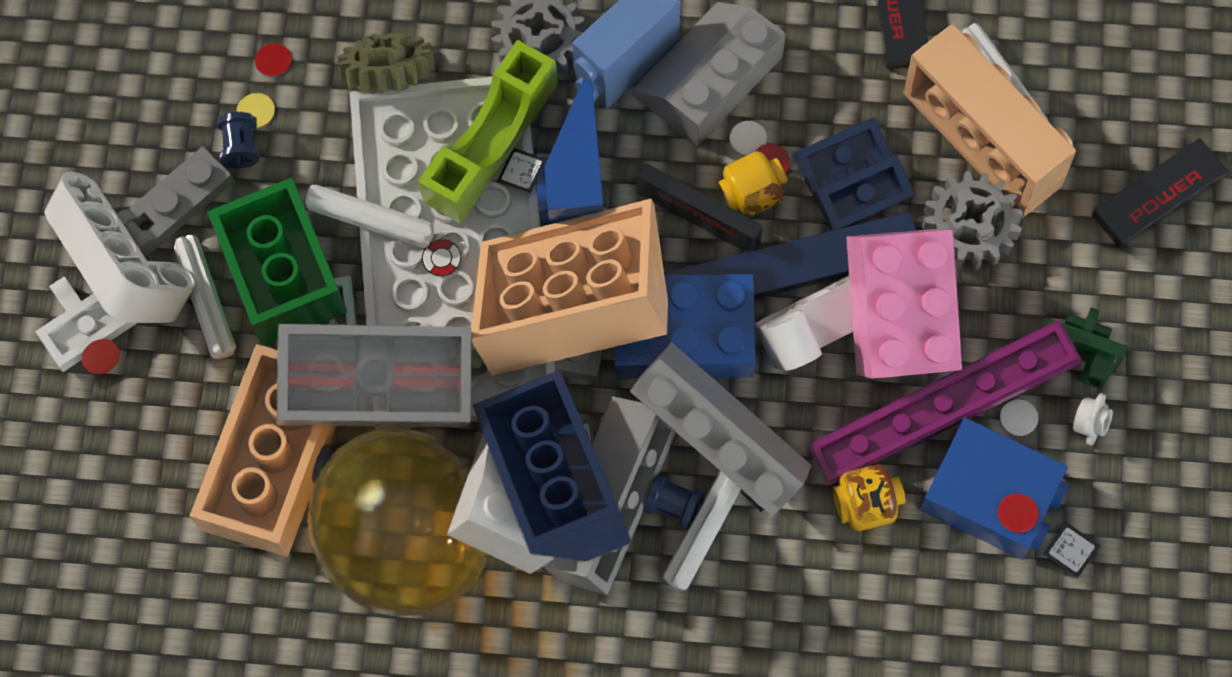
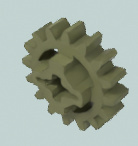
M397 32L381 36L371 34L364 37L362 41H355V47H344L343 54L337 56L341 83H347L350 90L361 87V93L370 92L374 94L378 92L382 94L388 90L404 91L410 85H418V79H428L430 77L429 72L435 70L431 43H424L423 37L411 39L408 33Z

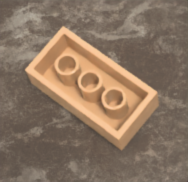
M952 23L911 55L903 94L981 176L984 173L989 174L988 183L994 186L1001 180L1005 182L1002 194L1004 196L1016 194L1017 200L1012 208L1022 210V218L1063 186L1076 153L1071 138L1061 128H1054L1042 116V111L1035 100L1027 95L1023 96L1011 84L1008 73L1000 65H993L981 53L978 43L970 34H962Z
M256 344L190 517L201 531L288 557L315 486L312 477L317 457L324 445H330L336 426H276L277 350Z

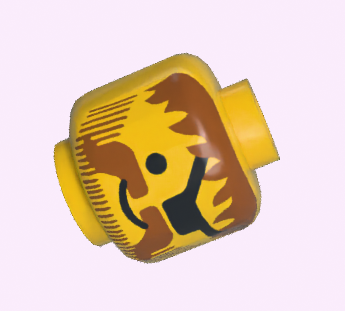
M756 151L726 165L723 169L724 179L718 181L730 208L737 212L740 211L747 217H753L782 202L784 194L781 185L787 183L788 179L777 158L769 161L765 154Z
M881 465L846 472L840 477L839 486L833 487L834 502L841 523L848 522L856 531H863L895 522L898 516V505L905 504V494L900 478L898 476L891 478L889 472Z

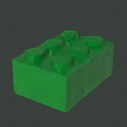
M292 177L207 211L252 327L262 346L278 341L279 324L319 325L348 313Z

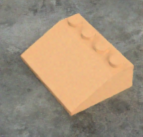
M652 199L481 242L471 325V342L492 376L667 334L668 297L655 205Z

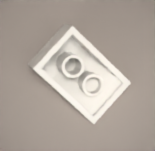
M483 434L447 535L531 574L552 561L554 557L530 554Z

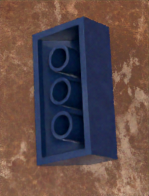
M560 369L472 405L530 554L589 561L632 543L620 509Z

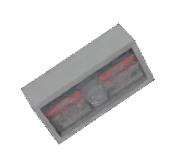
M279 324L276 426L466 427L471 422V327Z

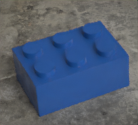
M753 274L664 275L668 297L667 334L615 347L617 379H639L641 374L670 342L677 346L712 378L754 377L755 325Z

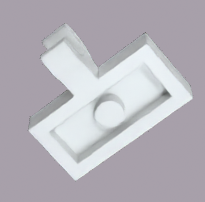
M64 276L49 287L66 312L35 332L59 368L64 372L81 361L83 350L89 343L97 339L113 340L137 323L122 322L110 316L103 309L94 293L81 301Z

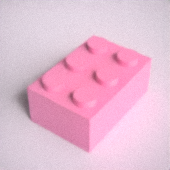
M928 229L846 236L856 375L874 379L962 370L953 230Z

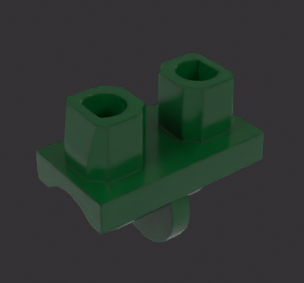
M1090 307L1086 319L1068 313L1065 324L1062 322L1061 324L1079 354L1081 361L1085 362L1079 380L1086 385L1102 389L1112 372L1116 373L1124 359L1128 346L1110 340L1112 328L1096 323L1099 314L1098 309ZM1047 318L1044 327L1056 320Z

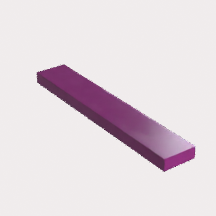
M1057 320L962 367V370L954 371L808 444V447L828 487L831 488L839 484L840 477L844 473L878 465L961 424L964 417L971 419L1080 365L1081 358L1060 320Z

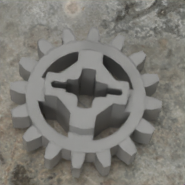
M510 0L509 9L499 6L497 8L499 20L491 22L492 34L495 35L491 38L494 51H499V63L501 64L513 47L512 42L515 44L518 39L555 60L556 68L566 74L568 72L567 60L574 61L572 42L585 31L584 17H577L579 15L578 5L571 3L565 6L566 0Z
M965 171L963 181L960 183L950 175L946 180V190L935 186L931 196L933 200L926 201L923 213L928 215V217L924 218L922 228L923 230H953L954 255L956 256V267L958 268L962 267L965 259L972 261L975 270L980 269L983 258H987L993 266L996 265L1000 258L999 251L1009 255L1014 246L1012 240H1018L1022 228L1017 223H1020L1023 212L1019 209H1011L1016 203V194L1004 196L1002 192L1005 182L1001 180L994 186L988 184V173H984L980 181H973L970 171ZM950 203L952 215L948 216V220L943 222V211ZM1001 218L1002 230L995 237L993 225Z

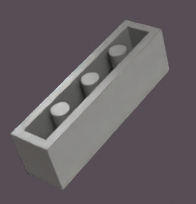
M672 342L641 374L630 390L634 396L771 516H774L804 485L812 465Z
M613 396L607 411L600 419L599 430L592 446L632 539L650 489L661 470L676 431L644 403ZM629 544L589 561L554 557L552 561L542 567L562 583L608 595Z

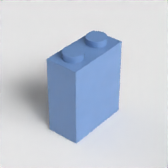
M617 1L572 42L573 66L576 78L575 86L577 90H579L583 80L592 79L594 101L599 102L607 110L680 41V1Z

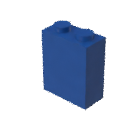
M964 417L924 498L920 511L1023 560L1030 547L1039 551L1051 525L1043 522L1049 506L1058 510L1070 484L1062 481L1068 466ZM1010 494H1024L1030 497L1037 505L1038 520L1029 531L1015 533L1006 529L999 521V504Z

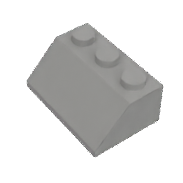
M717 2L631 91V95L698 147L781 60L784 52L785 32L752 7Z

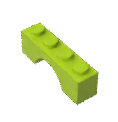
M517 39L494 72L485 102L471 126L454 144L441 147L418 180L423 203L462 224L557 87L558 78L555 60Z

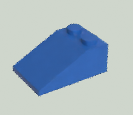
M592 79L582 81L544 167L546 184H537L541 226L604 211Z

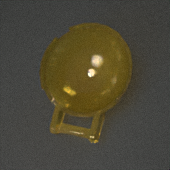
M381 428L358 435L340 447L323 467L314 483L307 517L311 547L320 568L333 586L351 601L374 612L393 616L422 615L452 604L477 584L475 581L485 567L486 562L497 559L447 535L472 464L461 465L455 454L434 442L437 436L408 428Z

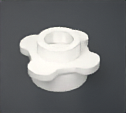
M1102 393L1097 396L1096 400L1085 397L1080 403L1074 419V432L1086 435V444L1091 446L1095 443L1097 435L1104 436L1107 433L1112 420L1113 411L1108 409L1109 405L1105 403L1106 395Z

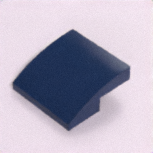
M875 117L792 154L809 191L832 231L844 228L915 196L898 156H892Z

